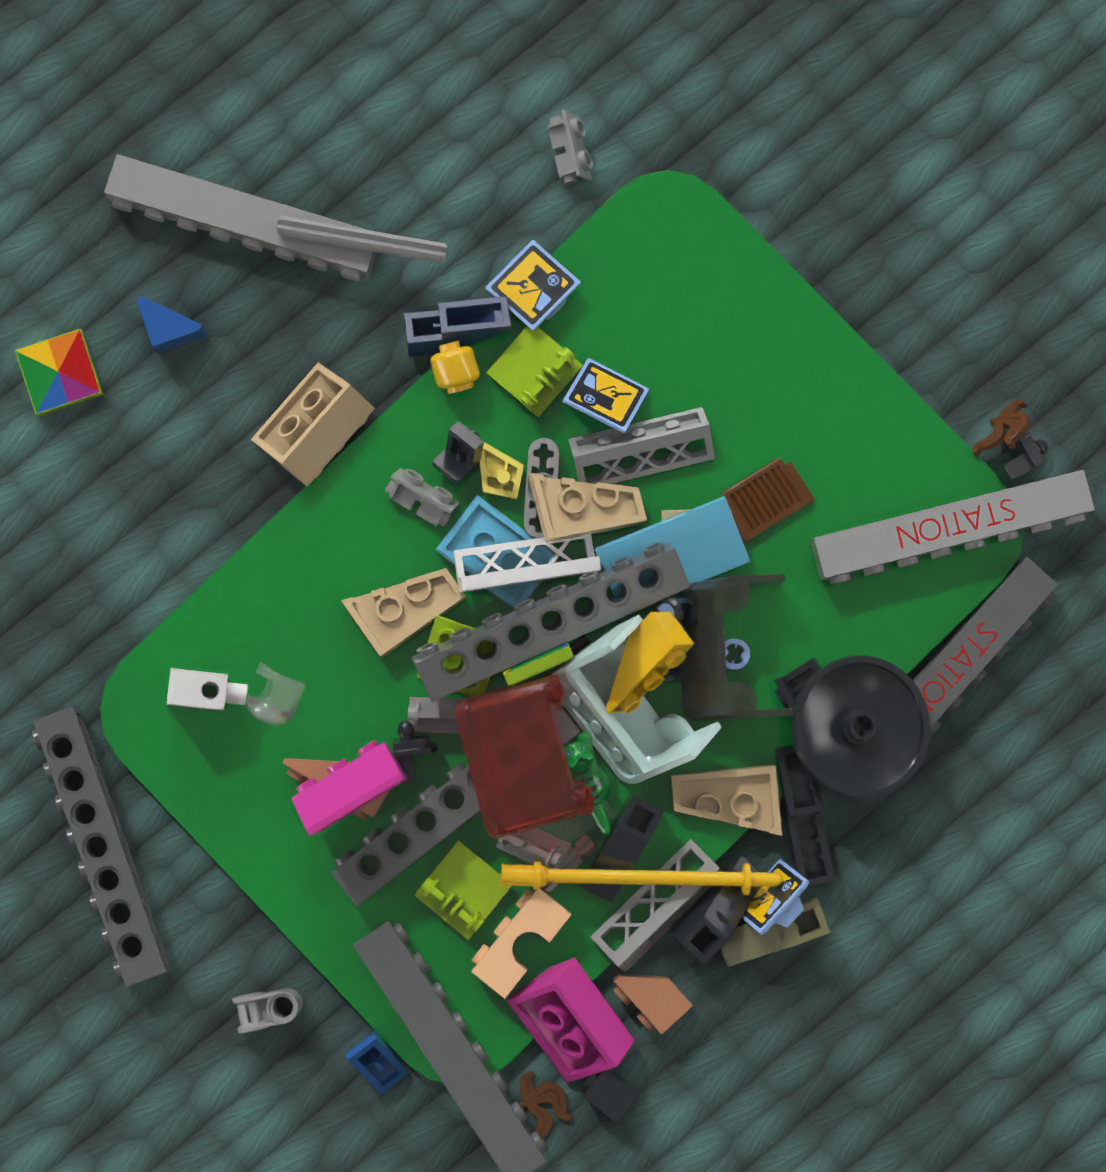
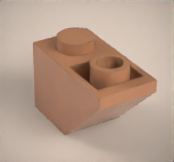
M617 974L613 978L614 982L618 985L613 991L626 1005H629L631 1002L636 1005L641 1011L637 1018L650 1032L656 1028L662 1035L693 1006L667 976Z

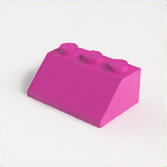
M376 740L360 748L357 751L360 757L352 762L347 763L344 758L327 768L329 776L319 782L313 777L296 787L299 794L292 797V800L310 836L320 833L408 780L386 742L378 745Z
M575 958L549 967L507 1000L567 1083L617 1067L635 1041Z

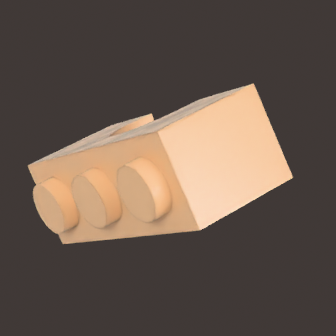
M528 888L515 904L520 910L511 920L506 916L493 933L498 938L490 948L483 944L471 959L476 964L472 969V973L504 999L527 971V967L514 956L513 943L515 939L525 932H534L550 942L572 915L570 911L542 889L533 892Z

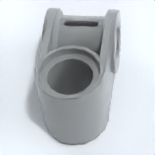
M291 988L264 993L255 992L232 998L233 1004H237L240 1026L237 1027L238 1033L252 1032L268 1028L269 1026L288 1023L295 1019L303 1009L301 995ZM280 997H287L292 1001L293 1011L290 1015H284L278 1010L277 1001Z

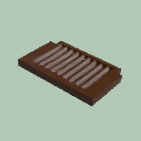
M780 457L721 493L727 500L744 543L815 500L792 462L785 465Z

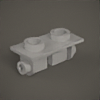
M562 110L563 117L554 116L550 118V124L547 126L553 150L565 148L566 151L555 156L559 179L564 181V185L577 183V177L592 181L590 170L593 168V162L590 153L584 146L582 137H585V128L583 122L577 115Z
M400 468L391 475L390 478L393 480L389 482L385 489V492L390 495L389 499L408 510L412 509L416 500L419 501L421 505L416 514L436 527L438 524L445 527L451 517L450 513L459 505V502L452 499L453 495L449 491L438 486L435 488L423 481V477L419 473L411 469L404 470Z
M410 697L408 721L414 726L415 732L478 734L480 699L440 698L431 702L430 698Z
M512 815L508 816L505 826L499 825L495 832V838L499 839L496 844L497 848L532 865L534 861H541V865H545L548 869H561L571 846V843Z

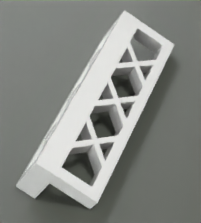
M591 534L545 543L543 537L453 551L459 593L581 575L601 570L599 556L595 557ZM583 539L586 558L572 560L562 553L570 541ZM563 542L559 549L552 545L554 543ZM544 545L555 553L548 564L538 565L528 558L536 546ZM527 547H529V549L527 550V552H526L525 554H523V553H521L519 550H517V549H520V548H527ZM510 550L521 558L514 569L503 570L494 563L502 551ZM495 552L491 559L483 555ZM476 555L487 563L480 574L465 576L462 557ZM558 557L564 560L563 562L554 563ZM524 562L530 565L529 567L520 568ZM490 567L496 570V572L486 573Z

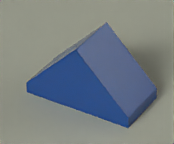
M139 296L137 300L152 347L158 353L201 339L207 332L202 324L143 296Z
M377 1030L357 1043L345 1055L347 1060L380 1094H383L409 1074L400 1058Z

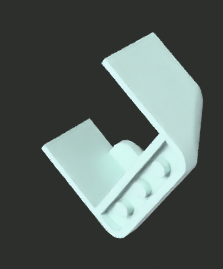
M639 615L602 633L572 657L573 659L560 665L549 678L552 691L582 731L590 733L592 744L616 776L628 784H637L694 760L722 728L719 722H716L694 732L688 722L676 714H667L659 717L644 696L641 698V705L631 713L608 714L605 709L627 642L626 638L643 621Z

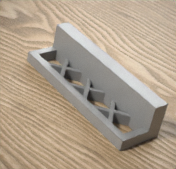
M702 407L630 424L625 434L612 428L568 439L578 482L597 484V482L613 484L715 459L710 425ZM703 438L705 450L693 453L685 450L690 441ZM665 447L672 451L664 460L657 461L651 458L656 449ZM633 456L638 459L633 467L623 469L617 466L623 457ZM594 464L605 467L599 475L585 478L583 467Z
M692 839L658 870L672 871L676 867V871H681L682 860L693 851L705 863L697 871L722 872ZM643 885L590 938L622 971L626 972L686 914L710 886L675 885V893L670 898H656L657 885ZM651 891V898H644ZM637 904H650V917L644 923H631V910ZM656 904H663V905L656 911ZM626 916L625 923H619ZM612 929H625V942L614 952L602 938ZM631 929H637V930L631 935Z

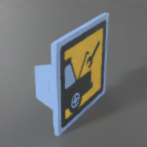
M532 240L485 289L494 297L507 296L508 309L534 331L545 319L550 320L564 306L567 297L581 282L539 244Z
M588 358L562 402L625 434L649 388Z
M781 859L767 873H779L783 878L782 884L778 887H760L742 916V919L761 935L766 933L774 923L788 928L804 910L799 896L808 887L810 882Z

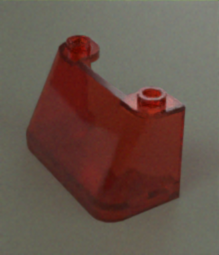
M558 675L547 676L473 696L456 704V720L486 830L493 838L498 839L595 812L593 807L594 796L591 788L581 780L572 779L554 711L562 708L563 701L566 698L565 689L559 681Z

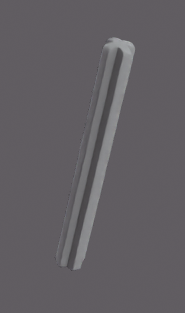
M280 216L277 222V233L284 237L437 263H444L447 255V245L440 242L287 216Z

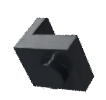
M459 421L449 428L446 449L433 460V467L453 483L459 484L480 466L484 441L477 432L468 429Z
M816 658L810 659L786 676L774 680L778 687L775 693L784 707L790 706L793 709L795 699L803 684L815 671L821 668Z

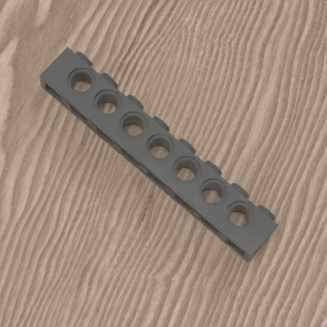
M663 542L651 544L643 549L644 554L633 559L630 556L620 558L611 563L612 568L601 573L598 570L588 572L579 578V583L570 587L566 585L554 587L547 592V597L536 602L534 599L525 600L514 607L515 611L504 616L501 613L491 615L482 621V626L473 630H469V628L457 630L449 636L450 640L439 645L436 642H432L417 649L418 654L411 658L431 702L691 587L676 549L668 543L664 545ZM645 568H652V579L648 583L640 584L638 580L640 572ZM614 582H620L621 592L614 598H608L606 596L608 586ZM584 596L589 597L590 603L588 608L583 612H575L574 603L576 600ZM549 611H556L558 614L556 622L551 626H543L541 623L543 615ZM518 625L525 626V634L520 640L513 641L509 639V632L513 627ZM491 640L493 641L491 652L486 655L476 653V648L481 641ZM457 654L461 656V662L458 667L454 669H446L444 667V661L449 655Z
M545 697L529 709L532 716L522 724L518 719L513 721L501 731L504 735L503 739L495 745L490 740L473 753L477 759L467 767L462 762L446 774V777L449 779L448 782L439 789L435 784L431 785L418 796L421 803L412 810H409L407 806L403 807L390 818L393 825L384 832L378 827L362 839L366 846L354 854L350 849L334 861L338 868L332 871L331 874L356 907L550 756L552 744L559 743L563 746L581 732L555 698L550 702ZM537 723L543 724L548 730V737L542 744H534L528 737L529 728ZM507 745L517 747L520 752V759L513 766L504 764L500 757L502 749ZM479 767H486L492 773V781L487 787H479L473 781V773ZM450 789H458L464 795V803L459 809H452L446 804L445 796ZM425 810L432 812L436 817V825L430 831L423 830L418 825V816ZM396 832L403 833L408 839V847L404 852H396L390 845V838ZM368 854L375 855L380 861V869L376 874L367 873L362 866L363 858Z
M72 706L34 720L33 723L36 729L32 730L33 740L36 747L44 751L47 762L43 763L47 779L50 783L54 782L59 794L55 796L56 806L62 816L66 814L70 828L66 829L67 837L72 848H78L82 860L78 862V868L85 882L89 881L93 894L89 896L90 903L95 914H101L105 926L101 928V933L107 948H113L116 961H113V968L119 981L124 980L125 986L128 987L172 970L80 707ZM64 738L70 740L72 744V752L66 758L61 757L57 751L58 743ZM75 771H79L84 778L83 786L77 791L73 790L69 785V777ZM85 804H90L95 809V818L89 824L83 822L80 817L81 808ZM97 837L103 838L107 843V851L101 857L95 855L92 851V842ZM108 870L116 872L119 878V883L113 890L108 889L103 883V876ZM119 903L127 905L130 909V918L126 923L118 921L115 917V908ZM131 936L138 938L142 943V951L138 956L131 955L127 951L126 943Z

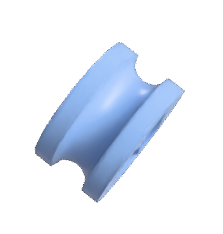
M737 638L725 641L718 650L720 664L729 670L743 668L750 658L748 645ZM733 645L734 649L739 646L742 649L743 653L739 656L741 659L740 663L734 664V660L729 663L725 659V656L728 654L727 646Z

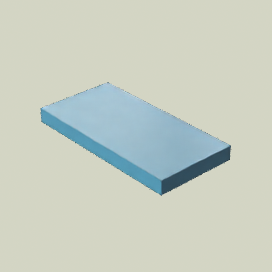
M725 496L595 548L602 568L606 571L612 568L611 563L620 558L630 556L633 559L644 554L643 549L651 544L663 542L664 545L668 543L676 549L690 586L750 562ZM645 568L640 572L638 577L640 584L648 583L652 579L653 569ZM620 582L610 584L614 597L618 596L621 592Z

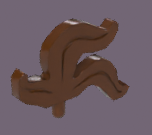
M1023 400L1013 401L1001 411L998 418L990 419V423L994 425V431L987 438L974 445L972 452L976 457L983 451L999 446L1004 441L1010 449L1016 447L1015 442L1029 430L1031 424L1027 414L1019 412L1020 409L1027 407Z
M528 1071L521 1075L520 1096L523 1100L519 1103L522 1108L527 1106L529 1112L537 1117L538 1121L535 1131H538L543 1138L551 1129L552 1116L547 1110L539 1106L538 1103H552L554 1112L562 1120H571L572 1114L566 1112V1095L560 1085L552 1081H545L539 1084L537 1088H534L533 1082L530 1079L534 1072Z

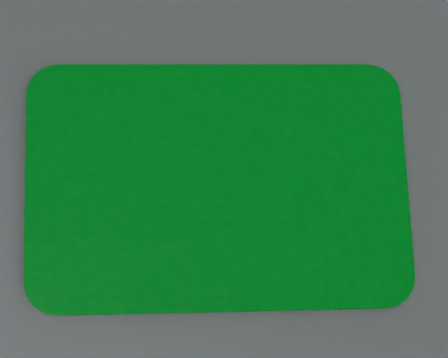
M666 170L643 174L620 188L551 254L581 284L567 297L564 306L550 320L545 319L538 327L563 349L566 347L576 356L575 359L583 366L587 359L590 358L649 388L630 424L702 407L710 425L715 459L613 483L639 488L647 521L642 525L591 534L595 557L597 556L596 547L661 522V510L693 509L723 497L721 494L723 491L778 457L782 459L785 465L792 462L815 500L748 542H743L750 562L691 585V587L669 596L689 598L696 606L697 619L686 631L694 645L685 653L686 658L681 663L689 672L690 677L682 682L661 683L657 688L648 691L644 697L659 717L667 714H676L684 718L694 732L719 722L722 728L694 760L637 784H628L616 776L593 745L596 762L606 770L611 788L609 796L603 802L610 828L629 793L665 811L649 843L632 869L658 871L690 839L715 862L749 829L728 822L674 811L670 774L775 765L780 799L782 792L775 748L793 745L791 735L792 709L790 706L784 707L775 693L778 687L774 680L786 676L812 658H816L822 667L841 658L860 655L886 660L908 674L1006 578L1020 557L1025 530L1018 531V538L1004 542H998L997 537L984 540L986 546L965 551L964 545L951 548V555L937 559H931L930 554L917 557L919 563L898 568L897 562L883 565L884 572L870 576H864L863 571L850 574L851 580L831 585L830 579L820 581L810 544L813 538L1008 489L1006 484L1002 485L997 474L979 456L976 457L973 454L972 449L717 190L694 175ZM510 310L511 330L468 345L474 350L480 372L479 378L473 382L475 387L448 394L447 389H441L437 386L431 367L324 468L321 474L308 487L305 486L120 662L106 682L100 706L104 736L118 759L373 1029L378 1031L391 1048L409 1066L429 1080L442 1082V1080L353 944L390 919L394 925L400 922L411 938L407 945L414 955L417 952L422 954L430 967V970L426 972L433 984L438 981L441 983L450 997L446 1004L453 1014L459 1011L470 1028L465 1033L473 1044L478 1041L489 1057L485 1063L493 1074L507 1066L534 1039L507 1002L509 997L549 967L572 958L578 961L593 982L613 961L590 937L643 886L623 884L612 903L582 888V884L559 883L551 892H546L570 911L572 915L550 942L534 932H525L515 939L513 943L514 956L527 967V971L505 999L472 973V969L476 964L471 959L483 944L490 948L498 938L493 933L506 916L511 920L520 910L515 904L528 888L534 892L533 886H512L469 940L414 896L458 840L500 875L501 864L532 865L496 847L499 839L495 838V832L499 825L505 826L509 815L571 843L570 847L572 849L582 836H588L595 843L597 849L588 858L585 856L582 859L583 862L576 869H590L607 835L603 834L598 828L588 809H576L561 798L557 789V783L564 776L551 755L356 907L331 874L332 871L338 868L334 861L350 849L354 854L366 846L362 839L378 827L384 832L393 825L390 818L405 806L409 810L421 803L418 796L433 784L439 789L448 782L449 779L446 777V774L461 762L465 767L477 759L473 754L477 749L489 740L495 745L503 739L504 735L501 731L516 719L521 724L532 716L529 709L544 697L548 702L555 698L579 730L583 732L552 691L549 684L551 674L563 663L512 686L508 685L502 671L490 676L484 697L479 701L478 734L413 732L414 736L427 735L429 743H436L438 750L433 753L413 755L415 782L403 783L394 787L376 817L367 815L364 820L351 813L320 833L310 836L292 800V797L299 794L296 787L301 785L302 782L288 775L286 772L289 767L282 763L285 758L340 761L345 758L347 762H352L360 757L357 751L376 740L378 745L386 742L393 753V739L400 738L399 734H397V727L402 721H408L410 697L429 698L421 679L417 678L418 672L411 657L418 654L417 649L428 643L434 622L381 658L341 600L351 597L356 598L371 593V591L383 587L385 589L406 582V580L444 568L449 571L458 584L455 565L437 553L436 548L475 497L478 495L524 529L527 462L530 445L540 438H547L555 442L559 449L558 479L562 477L571 478L578 482L568 439L612 429L609 425L562 402L579 372L539 418L486 373L527 327ZM459 421L468 429L477 432L485 443L524 465L517 500L483 493L480 466L459 484L453 483L433 467V460L446 449L450 427ZM703 438L690 441L685 450L690 453L705 450ZM541 446L540 452H534V456L540 459L539 470L533 468L532 473L543 472L553 475V469L546 471L547 459L553 458L554 453H549L547 446ZM665 447L656 449L651 458L657 461L664 460L672 451ZM633 456L623 457L617 466L623 469L634 466L638 459ZM599 464L583 467L585 478L599 475L605 467ZM400 468L404 470L411 469L419 473L423 477V481L434 488L438 486L449 491L453 495L452 499L459 502V505L450 513L451 517L446 526L443 527L438 524L436 527L418 516L416 513L421 503L417 500L412 509L408 510L389 499L390 495L385 492V489L389 482L393 480L390 478L391 475ZM531 502L529 508H535L536 504ZM537 512L536 519L530 520L529 525L535 526V532L540 533L542 528ZM583 539L570 541L562 553L572 560L586 558ZM563 542L554 543L552 545L559 549ZM562 558L558 560V562L564 561ZM600 563L601 570L599 571V573H601V572L604 571L603 568H602L601 563ZM584 574L543 580L530 599H534L536 602L547 597V592L554 587L560 585L570 587L579 583V578ZM609 585L606 590V596L608 598H614L613 592ZM487 589L464 592L467 599L441 617L477 628L482 626V621L491 615L501 613L504 616L515 610ZM589 597L578 598L574 603V611H585L590 603ZM656 603L584 635L592 642L605 631L637 615L644 620L650 612H653L652 609ZM549 611L545 613L541 620L542 625H553L558 617L557 612ZM518 625L513 627L509 632V639L513 641L520 640L525 634V626ZM579 637L568 641L567 643L569 644V646ZM737 638L748 645L750 658L743 668L729 670L720 664L718 650L725 641ZM733 645L727 646L728 654L725 656V659L729 663L734 660V664L740 663L741 659L739 656L743 653L742 649L739 646L735 649ZM174 668L228 674L227 682L248 685L246 704L225 703L223 711L166 705L170 670ZM202 686L201 691L204 697L215 698L217 694L215 686ZM457 691L445 697H442L454 699H477ZM534 724L528 730V737L532 743L542 744L548 737V730L543 724ZM577 734L563 746H568L569 744L576 742L579 734ZM507 745L502 749L500 757L504 764L513 766L518 763L520 752L517 747ZM479 767L473 773V781L479 787H487L492 781V773L486 767ZM450 789L445 796L446 804L452 809H459L464 803L463 793L458 789ZM425 810L419 814L418 825L420 828L430 831L435 827L436 817L432 812ZM396 832L390 838V845L394 851L404 852L408 847V839L403 833ZM691 851L682 860L681 871H697L705 863ZM368 854L363 858L362 866L367 873L376 874L380 869V861L375 855ZM657 885L656 898H670L675 893V885ZM651 891L644 898H651ZM637 904L631 910V923H644L650 917V904ZM656 904V911H657L663 904ZM626 916L619 923H625ZM612 929L602 940L615 952L625 942V929ZM631 929V935H632L637 929Z

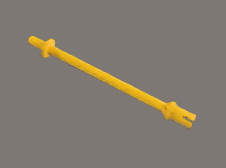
M534 861L533 865L501 864V886H533V890H540L541 886H545L547 883L741 886L743 895H749L751 887H778L783 882V878L779 873L751 872L749 863L743 864L741 872L548 869L545 865H541V861Z

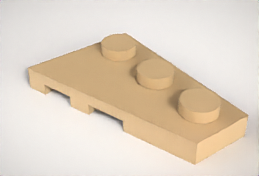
M531 473L529 476L545 543L642 525L647 521L638 487L597 482V484L584 483L564 477L554 479Z
M444 568L406 580V582L385 589L383 587L373 590L371 593L341 601L379 656L383 658L433 623L436 615L443 616L467 599L464 592L459 593L458 584L449 571Z
M775 765L670 774L674 811L782 836Z

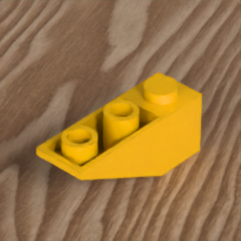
M670 611L650 612L628 636L605 709L608 714L622 712L628 714L637 709L642 703L641 698L648 691L657 688L663 682L664 678L662 676L670 668L678 666L685 660V653L694 643Z

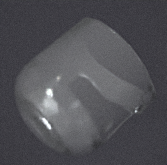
M260 661L256 673L266 677L267 682L260 696L248 694V711L253 717L264 723L276 726L284 725L293 718L306 684L279 674Z

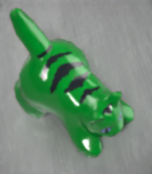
M583 731L579 734L577 741L568 746L555 743L550 747V755L564 776L558 780L557 789L561 798L567 804H571L576 809H588L601 832L608 835L611 828L603 802L609 796L611 788L606 770L596 762L592 737L589 732Z

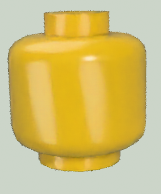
M459 340L439 345L440 353L433 355L430 360L437 386L441 389H447L448 394L475 387L473 382L479 378L480 372L473 348L469 346L460 347Z

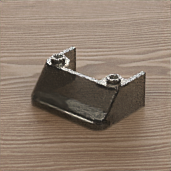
M785 574L732 576L691 583V587L678 592L677 597H686L692 600L697 611V619L686 631L694 645L685 653L686 658L681 663L690 674L689 678L681 682L683 711L691 720L702 722L779 718L793 715V708L757 710L756 694L749 685L744 683H727L723 613L740 611L748 604L750 587L780 586L785 581Z

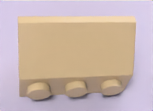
M317 363L251 440L308 487L321 474L323 468L334 455L343 449L345 443L354 432L367 421L368 416L375 408L349 383L320 363Z

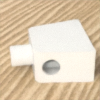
M171 668L166 705L223 711L225 703L246 704L248 685L227 682L228 674ZM202 686H215L217 689L215 698L204 697L201 691Z

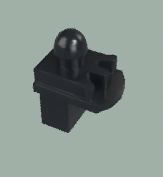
M1030 432L1025 433L1015 442L1016 447L1014 449H1010L1004 441L1003 443L1010 453L1012 460L994 470L1003 485L1045 461L1043 455L1047 452L1048 445L1044 440L1034 441Z
M405 720L397 727V734H399L400 738L393 739L392 744L394 756L408 778L403 783H412L416 780L413 755L433 753L438 748L436 743H429L427 735L414 736V726L411 722Z

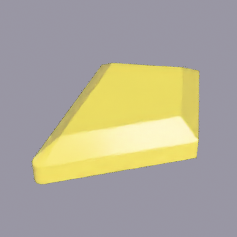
M484 442L480 461L483 493L517 500L524 465Z

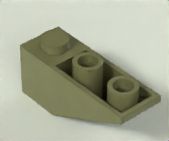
M812 897L801 901L804 910L788 928L774 923L766 933L761 935L747 922L737 925L730 938L721 947L727 967L829 934L830 930L819 900Z

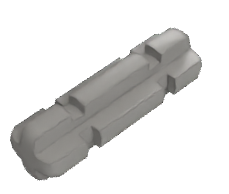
M582 836L575 843L576 846L573 849L570 847L561 869H576L583 862L582 859L585 856L588 858L596 851L595 843L588 836ZM547 883L541 887L544 891L551 892L559 883Z

